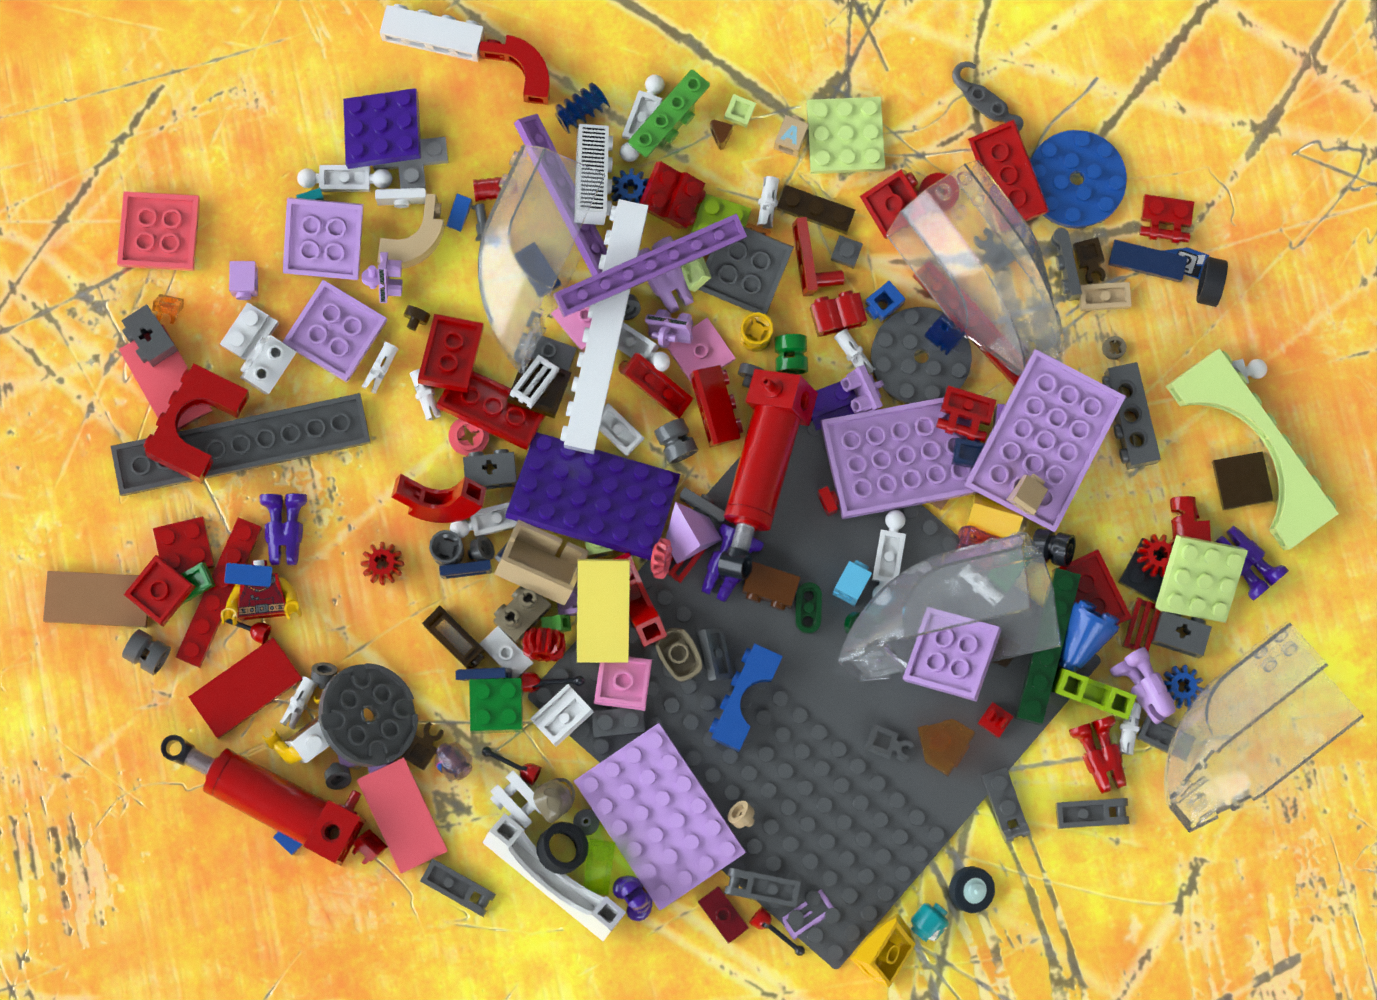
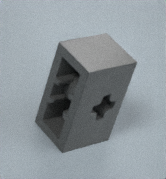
M147 304L121 320L126 327L122 332L130 343L136 342L139 347L136 353L143 363L148 361L154 367L178 351ZM146 333H149L152 338L150 341L145 339L144 335Z
M498 449L494 451V454L484 455L483 452L468 453V457H463L464 475L487 489L516 486L517 474L514 452H509L508 449ZM489 464H492L493 468H497L493 470V474L487 473L486 469Z
M1162 611L1159 614L1151 644L1199 659L1204 656L1212 626L1205 625L1206 621L1200 618L1191 617V620L1181 617V614ZM1181 627L1184 628L1183 632L1187 634L1180 638V633L1176 631Z

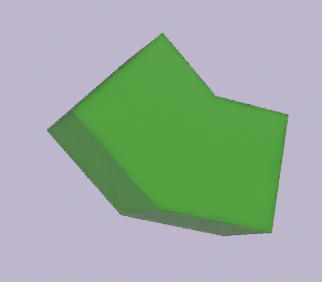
M559 614L541 617L543 628L550 627V629H557L561 633L571 631L570 615Z

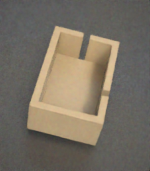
M518 519L494 575L565 606L578 579V559H586L589 551L567 542L560 558L555 555L563 539Z

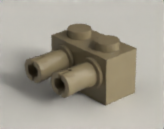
M521 586L512 594L511 597L514 599L507 606L503 604L494 613L496 618L493 620L494 624L516 644L524 637L525 631L533 628L541 617L552 608L551 604L542 595Z

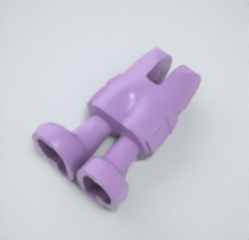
M671 236L665 237L657 241L652 246V250L674 240ZM644 248L639 250L638 256L649 252L650 249ZM681 267L647 281L654 294L661 299L671 314L679 310L676 299L671 293L675 289L685 306L694 303Z
M1145 647L1132 652L1124 658V661L1109 670L1114 677L1127 676L1132 680L1135 686L1131 688V693L1137 695L1136 700L1138 704L1144 708L1155 724L1161 723L1166 717H1169L1176 711L1174 700L1170 693L1167 692V687L1160 673H1154L1150 663V655Z

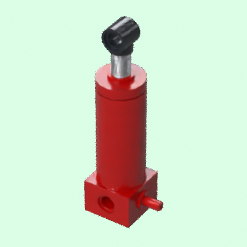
M754 369L745 401L753 409V413L724 513V518L736 525V531L731 547H728L727 551L722 552L719 558L718 571L721 576L743 580L748 579L752 571V557L748 551L754 531H769L771 529L799 425H810L818 395L817 391L801 375Z
M169 735L161 743V753L166 759L182 766L187 765L206 775L203 792L304 845L303 847L339 866H342L353 846V842L366 822L365 819L357 815L358 812L354 811L361 797V793L352 790L345 805L341 803L337 805L330 800L326 801L228 748L224 749L219 757L214 759L195 748V745L178 735ZM175 742H180L182 746L181 752L178 755H171V745ZM335 827H339V836L336 839L331 840V830Z

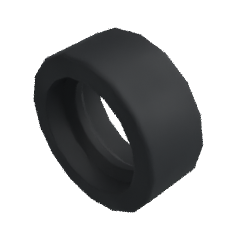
M1213 257L1206 258L1199 279L1196 296L1197 303L1213 307L1218 306L1227 277L1228 262L1226 260Z
M569 822L553 824L540 835L537 842L539 861L547 870L556 874H566L574 871L586 860L589 852V843L586 835L578 826ZM556 834H564L572 840L576 848V855L572 861L567 863L561 862L553 856L549 848L551 837Z

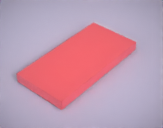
M162 324V327L164 328V330H165L166 333L168 334L166 328H165L164 325ZM149 333L144 335L147 341L152 339ZM133 341L119 348V351L157 418H159L162 412L166 413L170 406L168 404L169 398L174 390H179L182 385L180 382L184 371L189 368L179 351L154 367L148 361L143 363L136 353L139 347ZM198 405L190 408L180 418L177 431L213 410L209 405Z
M404 757L357 779L400 874L448 852Z

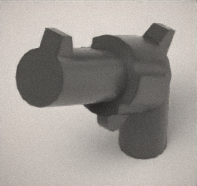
M477 204L471 206L472 210L476 211L478 222L476 224L477 237L475 240L484 241L489 245L501 248L504 239L492 235L495 233V228L491 226L490 222H487L485 205Z

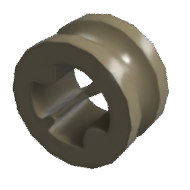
M1111 336L1103 343L1102 351L1105 357L1115 360L1124 355L1127 347L1121 337ZM1109 342H1112V344L1117 342L1120 345L1118 347L1119 354H1116V351L1113 354L1109 351L1111 348Z

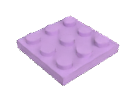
M288 197L283 273L358 280L364 204Z
M322 280L284 338L283 343L347 383L386 324L387 318L325 280Z
M928 608L903 680L977 702L1001 633V628Z

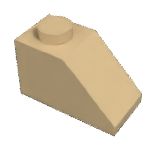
M1023 475L1006 500L1024 513L1034 515L1048 489L1043 486L1045 481L1037 475Z

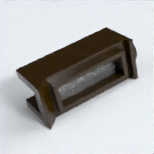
M441 606L422 623L424 628L466 669L470 666L475 668L485 658L482 655L485 652L484 648Z

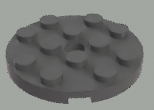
M928 307L908 308L888 318L876 333L871 348V365L876 369L873 372L876 381L882 380L884 383L882 388L890 397L903 404L943 398L948 385L960 389L967 379L972 361L971 346L965 331L948 314ZM922 350L928 355V360L925 363H918L915 360L914 354L917 351Z
M372 663L347 667L330 679L320 697L318 714L322 733L330 747L344 760L363 767L385 765L404 754L415 737L418 714H415L412 701L414 699L413 694L407 684L396 673L386 667ZM364 709L372 711V722L365 721Z

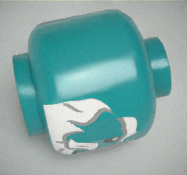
M924 903L911 918V924L913 925L911 930L925 942L928 940L936 941L949 926V921L945 917L948 912L938 903H935L934 906Z

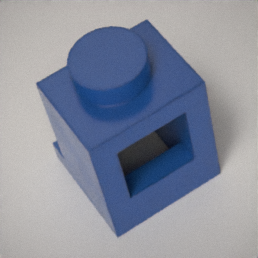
M889 280L866 299L865 304L867 307L865 311L871 319L876 320L878 318L882 322L904 305L905 298ZM885 302L887 308L881 309L878 303Z

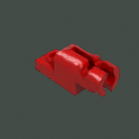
M1179 496L1170 499L1171 513L1180 515L1171 520L1173 539L1175 540L1176 535L1211 541L1210 520L1197 521L1200 517L1196 505V497Z

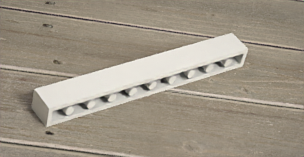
M621 199L618 200L617 206L612 205L609 220L614 222L612 231H606L604 245H608L606 255L601 254L598 269L606 271L638 257L648 213V205ZM631 288L589 307L588 318H592L590 328L585 327L582 342L586 343L585 352L579 353L577 367H581L579 377L574 376L571 391L576 392L574 402H568L566 416H570L568 426L563 425L560 438L561 441H565L564 448L590 454L595 452Z

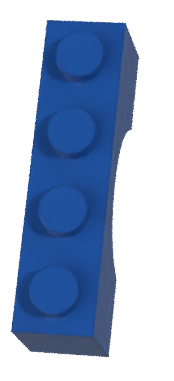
M755 643L752 649L747 647L741 662L745 663L742 672L736 671L730 684L734 686L731 696L726 694L720 708L724 710L721 718L715 717L709 732L713 733L711 740L737 752L740 751L751 727L742 716L740 709L741 698L744 692L752 685L761 682H771L783 656Z

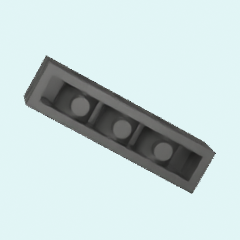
M1138 363L1108 368L1104 376H1102V384L1117 392L1120 387H1125L1130 392V397L1124 399L1115 417L1116 424L1113 426L1115 437L1117 440L1120 439L1122 449H1119L1122 464L1126 463L1127 470L1157 464L1161 458ZM1130 411L1134 413L1136 420L1134 422L1127 421L1124 417V412ZM1130 436H1138L1142 442L1141 446L1132 445Z

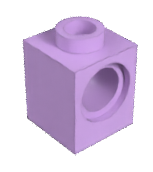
M230 261L229 291L238 300H250L251 297H258V266L255 261Z

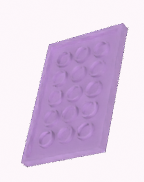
M1034 349L964 486L1056 532L1126 396ZM1035 474L1045 481L1043 486L1048 491L1036 513L1028 515L1006 499L1023 475L1031 476Z
M944 397L821 420V429L836 495L839 499L842 519L977 493L964 486L972 468L951 464L955 439H966L967 437L956 433L951 435L945 433L943 429L936 428L938 418L949 419L950 414L940 412ZM957 418L956 423L970 427V420Z
M660 723L574 780V783L659 911L746 853Z

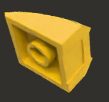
M897 913L866 936L855 949L850 959L867 977L890 988L915 947L916 942L909 926Z

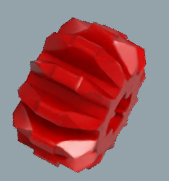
M1152 534L1151 541L1144 539L1142 541L1144 547L1137 549V552L1143 555L1137 559V563L1145 562L1146 565L1142 568V571L1145 572L1150 568L1151 577H1155L1158 571L1161 577L1165 575L1175 541L1172 539L1169 543H1166L1167 535L1165 534L1160 537V540L1156 534ZM1158 550L1162 552L1160 556H1164L1160 561L1156 560L1157 556L1153 555Z
M380 542L379 550H377L374 544L370 545L373 553L370 554L366 551L363 553V556L369 560L360 562L362 567H369L364 570V576L372 575L370 582L373 584L380 578L381 586H385V578L394 583L395 579L392 575H402V572L396 567L405 565L404 561L397 560L402 556L401 551L394 552L395 546L393 544L389 545L386 550L384 542ZM383 558H386L388 566L386 568L382 566V569H379L378 560L381 559L383 561Z
M533 627L525 631L522 643L523 655L539 662L558 661V659L563 658L565 652V635L557 629H550V627Z

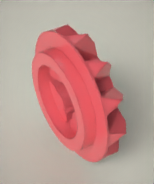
M457 419L450 427L448 437L452 448L457 453L467 457L468 453L481 452L486 448L489 433L461 419ZM464 427L470 433H477L473 437L474 445H471L468 440H461L465 436Z
M660 538L652 551L651 571L656 579H664L671 565V542L665 538Z

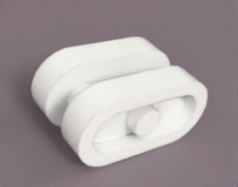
M512 770L506 776L510 784L504 789L497 784L490 791L493 794L490 799L500 810L505 807L511 813L509 817L526 829L532 823L528 815L534 810L540 815L541 813L534 803V792ZM517 790L528 801L521 809L510 798Z

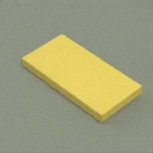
M578 559L577 662L628 663L630 559Z

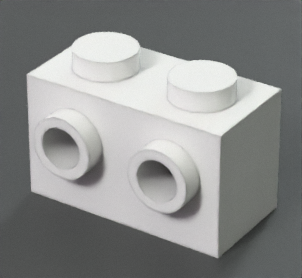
M272 335L267 336L266 339L261 337L254 348L257 351L252 360L248 358L240 369L243 372L240 378L265 395L271 392L297 353Z

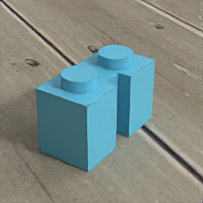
M857 560L854 563L849 561L832 595L855 606L872 574L868 571L869 567Z

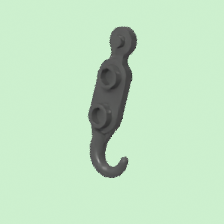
M967 61L956 65L952 72L953 82L962 91L967 102L994 122L1002 121L1006 123L1014 119L1019 131H1021L1024 125L1023 119L1018 115H1011L1008 112L1007 104L984 86L966 82L961 78L960 73L963 68L970 67L975 69L976 65Z

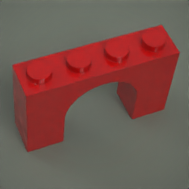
M193 363L190 370L186 369L180 380L182 385L178 391L174 390L168 401L170 406L166 413L162 412L156 422L158 427L154 435L150 434L147 437L144 448H146L145 453L148 458L202 484L214 462L211 455L187 444L180 438L177 431L180 418L187 410L194 406L209 405L238 419L250 396L247 389Z

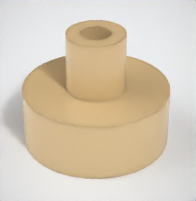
M739 801L730 809L728 821L736 828L751 827L755 822L753 819L754 808L746 801Z

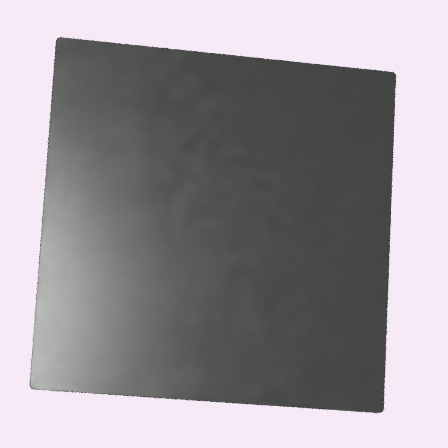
M810 421L809 426L799 425L771 529L769 531H754L753 538L764 543L763 549L758 552L753 551L750 553L753 562L801 577L797 590L806 582L815 583L820 587L822 591V613L819 629L812 634H804L797 629L795 624L796 593L791 609L785 608V611H780L770 607V602L761 600L760 603L747 600L746 595L742 594L746 581L743 579L736 584L725 602L716 599L720 585L724 582L720 579H717V584L710 595L701 592L708 571L707 565L713 551H720L722 541L707 548L681 584L668 574L664 579H656L651 571L650 560H647L638 571L664 629L681 628L692 638L702 660L701 673L686 682L677 681L661 661L655 646L656 642L644 647L630 619L629 657L652 659L646 709L643 711L645 732L656 724H661L746 851L745 854L721 870L727 876L729 868L800 881L801 885L796 908L804 902L808 905L799 911L794 910V907L756 901L783 925V917L790 913L786 921L794 932H797L825 912V919L815 926L812 925L797 937L833 969H839L985 799L987 792L981 775L1002 767H1007L1009 771L1070 698L1051 692L1044 721L1040 726L1015 719L1043 608L1015 584L1008 593L994 585L1006 596L996 608L979 592L973 591L974 587L958 573L960 569L970 561L986 577L989 576L994 566L923 505L894 509L901 511L905 516V525L899 529L898 533L906 534L898 584H889L893 597L889 603L883 605L887 611L886 619L878 624L871 623L870 632L863 638H855L846 633L844 629L846 617L852 612L866 614L868 607L876 603L873 600L872 592L879 585V582L872 581L880 531L889 530L885 518L892 510L842 519L839 505H837V513L827 517L817 492L828 486L830 492L834 490L836 493L822 429L816 431L813 422ZM740 457L706 494L715 501L714 505L723 511L727 507ZM711 519L713 525L719 533V528L721 525ZM727 520L724 522L725 525L736 529V525ZM695 555L684 561L677 570V575L682 573ZM675 560L671 562V565L669 566L670 570L676 564ZM857 560L869 567L868 571L872 574L855 606H852L832 595L848 562L854 563ZM811 592L804 594V598L808 601L814 598ZM928 608L999 626L1001 628L999 637L1011 640L1022 646L1006 668L990 663L977 702L903 680ZM806 617L803 619V623L806 626H810L813 624V620L810 617ZM723 628L733 677L736 671L742 672L745 663L741 662L747 647L752 649L754 643L783 656L772 681L752 685L744 692L741 698L740 709L742 716L751 727L739 752L711 740L713 733L709 732L715 717L721 718L724 711L720 708L726 694L731 696L734 686L730 685L733 678L709 682L698 631L704 629ZM577 640L566 651L563 658L559 659L542 678L567 679L582 676L585 680L583 685L578 686L575 683L569 685L593 711L621 709L619 707L594 704L600 663L577 662ZM1095 654L1076 673L1089 677L1101 663L1100 657ZM1058 663L1057 670L1058 667L1066 669ZM541 684L537 691L528 694V699L540 710L567 684ZM992 702L1014 716L999 738L977 724ZM591 714L569 736L600 763L643 733L594 738ZM875 724L898 733L897 741L907 740L914 744L911 750L902 748L903 754L910 756L907 762L899 761L893 753L889 759L865 750L872 727ZM746 801L754 808L753 819L755 822L751 827L736 828L728 821V813L737 802ZM740 878L739 886L746 890L748 880ZM820 889L825 893L834 908L826 906L818 893ZM809 911H812L810 915L804 918L805 914H807Z

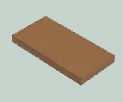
M47 571L43 622L147 628L148 615L123 595L139 575Z

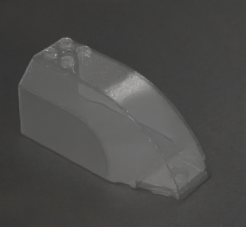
M522 145L519 152L514 151L509 163L512 167L509 173H504L499 183L501 190L486 221L478 254L479 290L488 325L503 354L514 368L524 374L537 349L536 345L540 337H543L546 332L544 323L547 317L552 319L551 313L558 308L553 294L567 288L582 256L575 244V239L605 177L604 173L549 149ZM558 278L562 285L552 291Z
M979 160L965 163L924 190L900 211L886 236L963 337L966 339L970 338L981 346V350L985 353L989 352L999 359L1002 365L1017 376H1021L1034 349L1056 360L1064 355L1063 328L1037 239L1026 221Z
M1015 532L1008 537L1000 539L990 538L984 543L947 551L913 565L886 584L862 610L844 642L839 656V664L857 682L890 679V674L896 673L904 675L918 636L976 622H984L1001 628L991 662L1060 647L1061 642L1053 584L1042 551L1027 532Z
M1285 621L1282 625L1275 628L1268 636L1218 674L1194 699L1174 733L1164 771L1166 805L1189 833L1219 819L1217 814L1229 808L1233 812L1240 808V803L1250 798L1253 801L1261 798L1364 717L1323 671L1328 666L1326 661L1290 622Z

